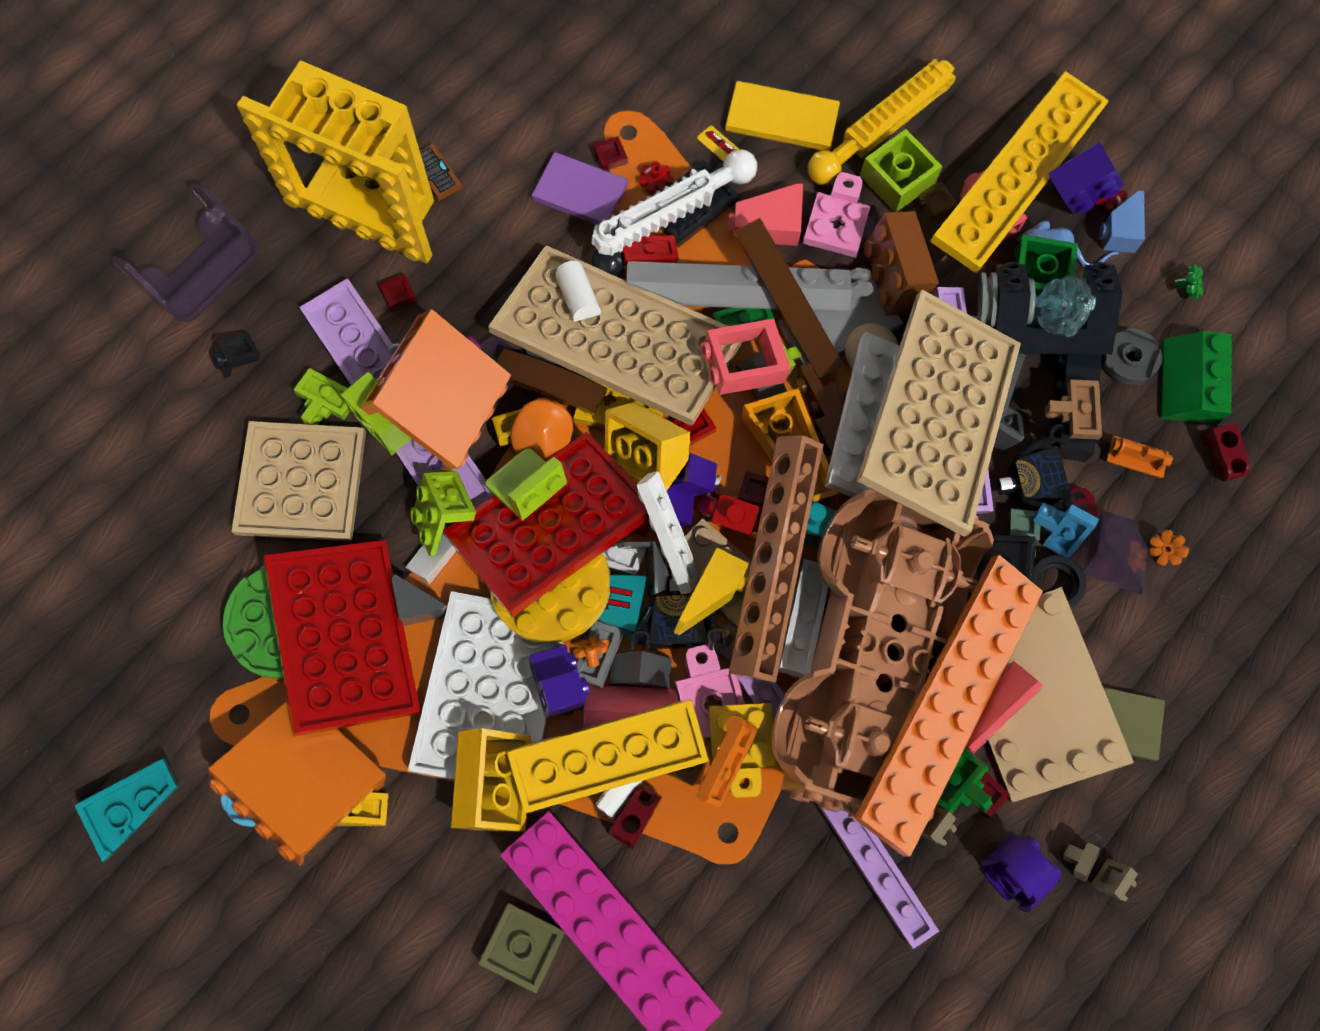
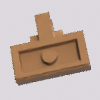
M1070 380L1067 383V396H1062L1061 401L1050 400L1045 406V418H1062V423H1069L1070 438L1100 439L1102 437L1099 381Z

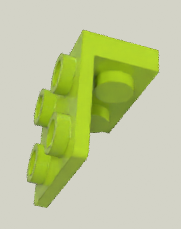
M457 471L423 473L421 484L416 489L417 499L415 506L411 508L410 516L412 523L417 526L421 545L425 546L429 556H435L445 523L474 521L476 510Z

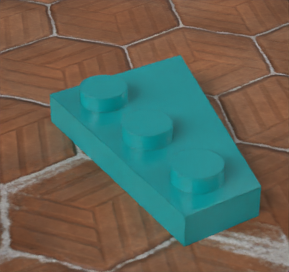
M166 758L74 805L102 862L107 861L180 786Z

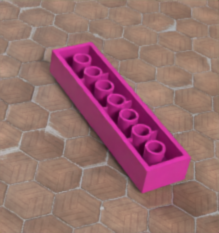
M547 812L500 855L648 1031H704L722 1014L719 1008L550 812Z

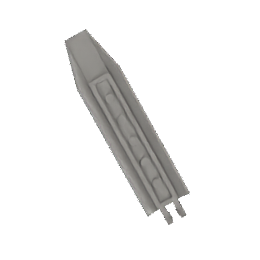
M627 261V284L655 293L682 306L777 309L753 266ZM789 268L813 311L850 312L851 297H865L874 292L872 282L870 283L872 279L871 271L865 268H855L852 271Z

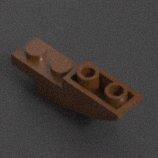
M811 363L800 366L796 385L800 393L805 394L809 401V411L812 417L816 419L813 426L819 442L824 444L823 452L828 464H830L843 405L834 383L822 386Z

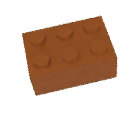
M885 212L865 242L864 253L869 260L872 269V279L876 282L879 301L883 305L886 316L910 314L916 295L921 290L931 294L939 284L916 212Z

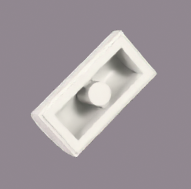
M568 261L560 265L556 270V279L573 322L601 315V309L582 263L579 261Z
M642 781L604 791L596 801L595 807L615 820Z

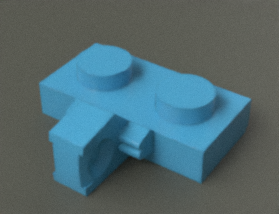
M1045 503L1040 506L1033 519L1034 522L1045 527L1050 532L1043 545L1067 558L1073 555L1096 527L1099 520L1073 504L1064 513V511L1057 510V508Z

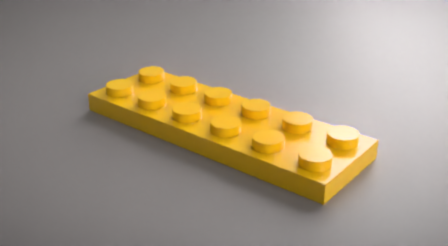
M691 698L507 751L524 813L709 762Z

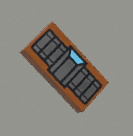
M434 144L420 151L430 188L438 201L462 189L460 181Z

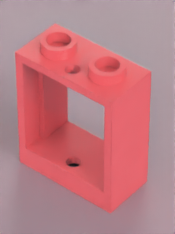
M774 319L707 330L704 342L701 343L702 357L704 360H708L710 366L709 378L711 384L716 385L719 395L785 383L791 370ZM758 339L767 367L729 373L720 346Z

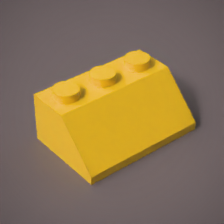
M634 402L605 410V451L636 483H639L648 473L658 471L667 491L689 460L690 432Z
M484 728L458 732L451 828L525 832L526 813L523 810L507 751L530 744L531 736Z

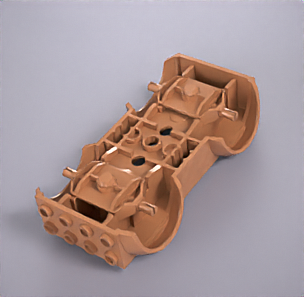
M871 488L850 498L831 517L823 532L817 555L818 570L824 582L831 589L811 672L796 681L786 692L775 715L771 734L774 757L785 772L781 789L791 792L790 798L809 803V800L820 803L819 807L833 812H838V810L848 812V817L854 819L966 606L969 591L973 592L976 587L975 585L978 583L977 580L973 579L975 571L984 554L993 546L994 538L989 529L990 524L980 521L979 517L975 516L971 533L964 537ZM895 614L901 615L905 620L906 626L902 632H896L891 627L892 616ZM890 644H893L898 649L899 656L896 661H892L888 657L887 648ZM880 674H886L892 682L891 689L886 693L881 692L876 685V680ZM934 811L932 812L929 820L933 819Z

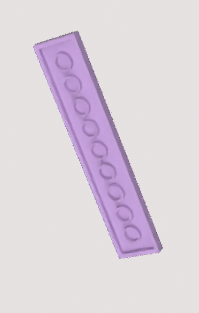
M348 278L299 307L351 385L368 371L375 379L379 378L393 356L389 354V347L393 344ZM413 439L396 452L418 486L421 484L423 473L443 472L441 467L444 463ZM469 455L466 462L460 468L449 470L458 472L474 508L494 496L487 489L486 479ZM454 522L445 523V527L447 528Z

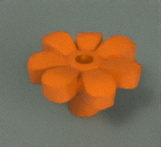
M1164 530L1161 534L1162 537L1157 534L1153 535L1150 540V544L1153 546L1149 548V553L1151 556L1159 555L1157 560L1159 565L1166 566L1169 560L1172 565H1179L1182 562V558L1187 557L1189 548L1182 546L1186 541L1182 535L1173 536L1171 530Z
M590 636L589 641L583 639L577 643H572L570 651L573 652L575 658L586 657L587 667H596L599 665L598 654L608 652L609 640L606 638L600 639V636Z

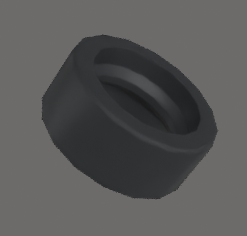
M1050 555L1041 559L1034 565L1033 583L1040 588L1038 582L1040 574L1049 568L1062 571L1068 576L1072 584L1071 595L1067 598L1070 609H1072L1084 598L1087 589L1086 576L1081 567L1072 559L1062 555Z

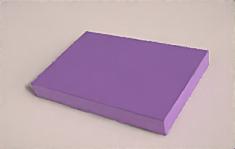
M554 152L532 194V199L540 204L599 225L602 220H609L611 215L614 214L628 186V179Z

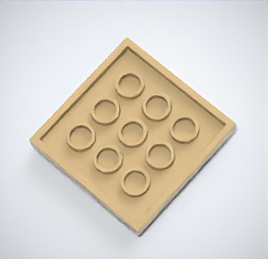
M249 421L231 532L234 535L352 542L366 430L360 427Z

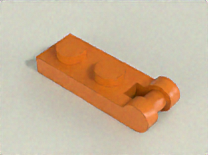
M731 716L726 721V736L722 744L716 749L714 760L707 774L701 779L700 789L696 795L697 798L718 807L722 806L757 733V728L753 723L739 716Z

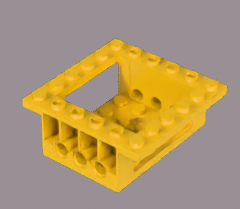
M301 60L270 107L242 96L237 107L243 117V122L247 125L252 135L251 137L255 141L260 155L264 159L268 171L271 173L275 185L287 205L293 208H303L315 218L321 219L323 217L340 229L347 228L354 231L362 239H372L379 242L387 250L393 251L395 249L412 261L417 262L419 260L428 264L432 257V252L422 221L432 206L434 198L406 105ZM286 141L297 145L298 148L308 154L313 152L325 159L307 188L304 187L284 144Z

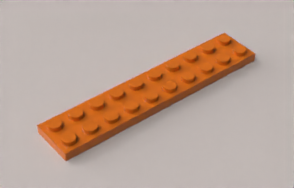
M1000 555L992 556L854 817L856 821L902 856H911L1043 592Z

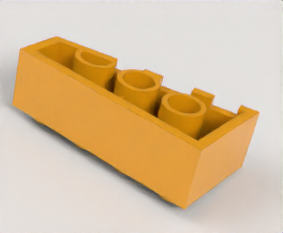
M799 388L743 406L742 420L771 461L773 460L777 437L803 435L819 442ZM822 450L812 501L827 507L836 503L840 493L824 487L829 464Z

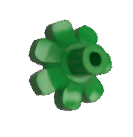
M1196 264L1190 265L1187 278H1177L1175 282L1176 289H1186L1187 294H1191V300H1198L1203 295V288L1201 287L1203 284L1201 277L1203 271L1201 266Z

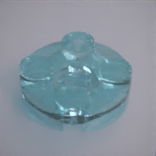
M1070 275L1065 276L1061 280L1057 278L1052 280L1039 297L1037 306L1041 307V317L1037 316L1038 322L1049 333L1058 336H1074L1096 306V298L1091 294L1088 284ZM1066 301L1067 307L1063 311L1064 308L1062 306V303Z

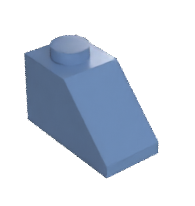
M1137 191L1112 211L1105 223L1100 225L1099 239H1102V250L1136 253L1144 242V191Z

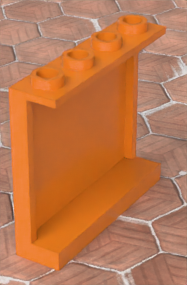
M430 309L416 317L360 409L368 415L378 412L441 460L444 463L441 467L443 472L458 469L466 462L468 458L466 453L470 446L479 439L483 423L493 415L495 402L506 392L508 388L506 383L511 374L435 311Z
M287 701L208 768L209 785L213 791L220 797L225 794L233 802L231 806L242 818L248 816L255 823L254 828L265 840L271 838L278 845L277 851L288 862L294 860L299 866L304 863V856L372 791L377 793L385 785L386 774L337 729L293 737Z

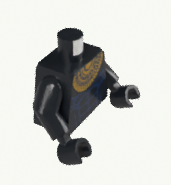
M1054 425L1050 430L1049 436L1045 434L1033 440L1014 456V461L1008 467V476L996 479V489L999 495L1013 493L1016 505L1018 507H1026L1030 511H1038L1040 506L1045 503L1057 508V510L1064 511V513L1072 504L1076 506L1075 504L1078 499L1087 497L1084 493L1078 491L1071 494L1058 446H1053L1054 442L1063 444L1069 440L1070 436L1068 434L1062 438L1056 437L1057 432L1065 428L1064 425ZM1086 504L1076 506L1084 511L1088 508Z
M671 579L667 581V595L655 596V602L647 605L638 619L636 630L631 639V650L634 651V646L638 644L645 646V652L653 649H688L705 645L708 640V649L712 651L713 643L715 642L722 643L723 648H726L725 632L720 629L718 620L713 613L681 635L674 633L677 623L692 595H681L678 585Z

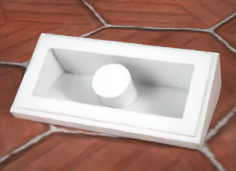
M442 532L436 555L429 556L425 546H422L406 568L430 585L457 550Z

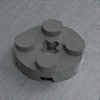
M1135 328L1125 329L1124 332L1116 333L1112 355H1102V368L1106 374L1111 375L1117 381L1138 386L1150 379L1158 371L1162 362L1161 350L1158 351L1154 344L1156 342L1155 339L1147 332ZM1130 351L1134 352V357L1138 361L1132 362L1128 360L1125 354H1128Z

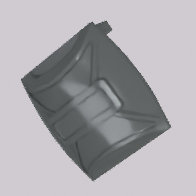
M652 541L621 542L618 544V549H646L647 596L658 594L666 589V579L669 577V563L666 562V558L662 555L659 543Z

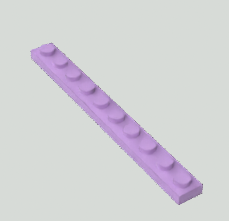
M738 676L739 684L752 704L771 703L772 720L774 722L778 707L785 696L777 682L751 680ZM820 808L910 949L916 948L939 932L879 838L858 821L848 817V812L841 810L833 812Z

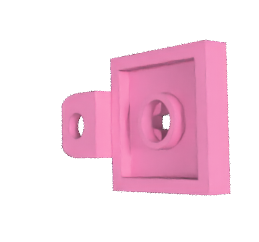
M841 172L836 177L831 196L817 193L803 244L856 258L871 207L857 203L862 188L861 177ZM849 181L853 184V187H845L843 183ZM839 221L843 226L835 229L833 228V223L830 222Z
M708 644L688 649L685 656L688 679L675 682L679 700L692 699L703 739L710 738L709 709L704 707V704L708 702L709 696H713L715 701L720 700L721 706L745 704L738 677L729 674L730 668L720 670L715 649L713 648L711 651L708 649ZM702 656L706 663L699 664L696 661V657Z

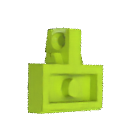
M311 368L308 369L294 388L295 394L306 400L304 406L307 409L301 416L304 424L318 425L323 417L327 419L330 414L345 420L351 410L341 394L348 388Z

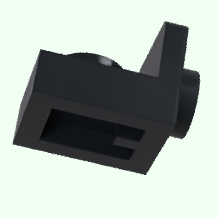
M248 332L216 340L214 352L211 354L214 367L220 369L224 378L231 376L233 367L259 361L260 352Z

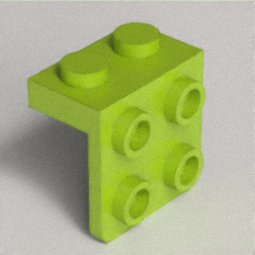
M529 448L520 452L486 481L487 489L522 521L567 484L561 462L555 457L545 462Z

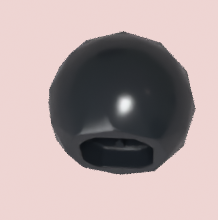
M598 249L594 252L592 266L616 277H620L624 273L621 252L618 251L611 256L599 253Z

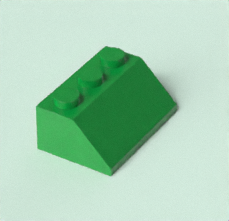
M1200 331L1167 338L1162 341L1160 419L1217 426L1231 414L1232 334Z

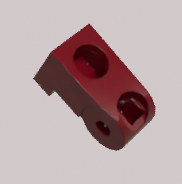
M1238 423L1213 428L1200 435L1203 445H1208L1212 460H1214L1216 475L1221 481H1229L1245 477L1249 474L1250 464Z
M640 784L611 827L609 836L633 850L662 796Z

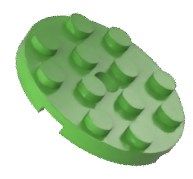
M263 565L260 570L248 578L244 577L231 593L224 611L223 633L227 646H229L233 655L242 666L264 678L284 680L265 566Z

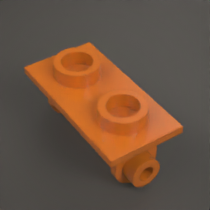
M1113 435L1106 462L1163 479L1166 466L1169 467L1171 465L1173 456L1169 455L1168 451Z

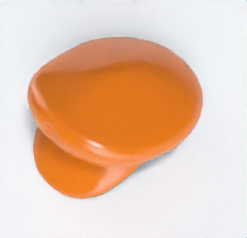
M538 398L527 403L519 411L511 430V442L515 452L518 455L524 449L529 448L545 461L570 443L573 433L572 417L560 403L550 398Z

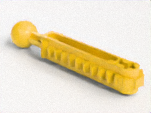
M934 59L925 68L845 131L844 142L832 152L821 150L815 153L807 166L811 180L818 185L834 183L838 174L841 173V165L855 153L862 159L927 105L947 91L956 79V76L952 74L955 68L947 60L939 62L937 59Z

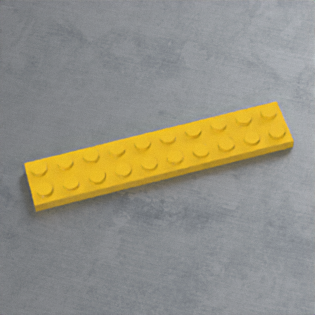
M1065 71L933 235L930 242L977 274L1051 178L1048 173L1061 165L1109 100Z

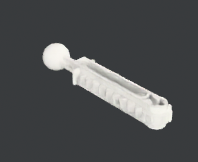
M739 149L732 151L725 158L723 167L711 174L706 169L700 172L692 169L690 177L686 178L683 176L681 182L675 181L672 187L666 186L664 191H656L655 196L651 197L649 195L645 201L639 200L636 206L630 205L628 210H621L619 215H611L609 220L604 219L599 225H595L591 241L592 245L598 249L599 253L611 256L618 251L622 252L625 246L631 247L634 241L640 242L641 237H649L650 232L654 231L657 233L661 226L666 228L669 222L675 223L678 217L684 218L687 212L693 213L696 207L701 209L703 204L710 206L714 190L730 181L735 184H745L752 180L757 172L755 157L750 152Z

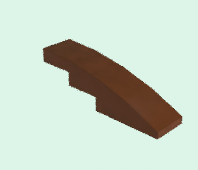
M505 348L496 362L511 374L508 380L509 383L540 398L545 396L566 407L572 405L595 416L607 392L606 387L580 375Z

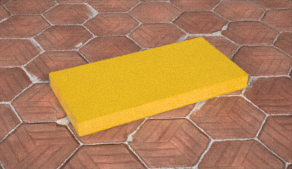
M737 81L725 131L830 151L840 101Z

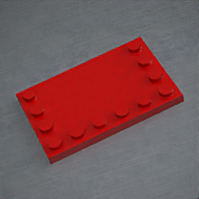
M585 432L545 460V462H548L552 457H555L562 463L567 484L523 521L494 495L475 508L476 515L474 521L454 522L443 530L448 541L511 617H514L649 520L646 507L638 496L637 483L588 432Z
M386 540L264 555L263 560L293 737L419 714L420 706L403 622L399 620L392 584L393 572Z

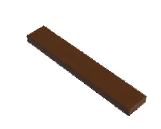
M761 218L736 230L735 235L804 357L808 363H811L819 380L844 366L842 360Z

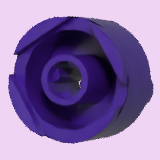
M1028 835L1024 838L1010 836L982 862V867L988 866L985 875L994 889L1007 902L1013 898L1020 903L1017 909L1023 912H1030L1057 886L1058 879L1062 876L1059 868L1052 862L1047 861L1039 852V844Z

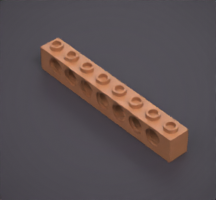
M803 435L777 437L729 669V674L751 680L776 683L824 445Z

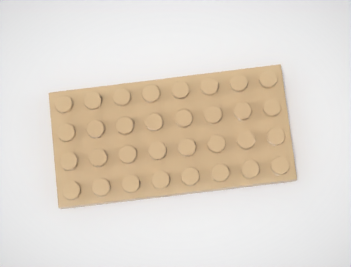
M545 245L488 327L491 334L693 426L716 385L711 384L709 378L710 366L708 360H704L702 357L701 343L704 342L707 330L728 326L655 293L627 284V281ZM568 261H579L582 263L601 309V315L573 322L556 279V270L560 265ZM742 342L720 346L727 367Z
M921 290L915 297L857 481L964 537L971 533L1021 343L932 294Z

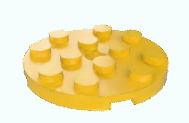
M601 553L514 617L509 615L490 592L491 601L502 622L521 638L536 643L568 641L587 631L603 613L610 596L609 566L604 554Z

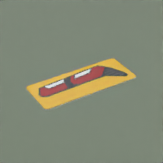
M712 125L697 136V139L723 162L732 151L739 150Z

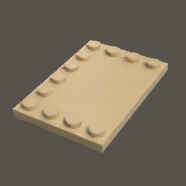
M1062 587L1041 594L1006 665L1009 666L1015 661L1035 677L1043 687L988 740L1007 791L1011 794L1010 799L1012 803L1134 763Z

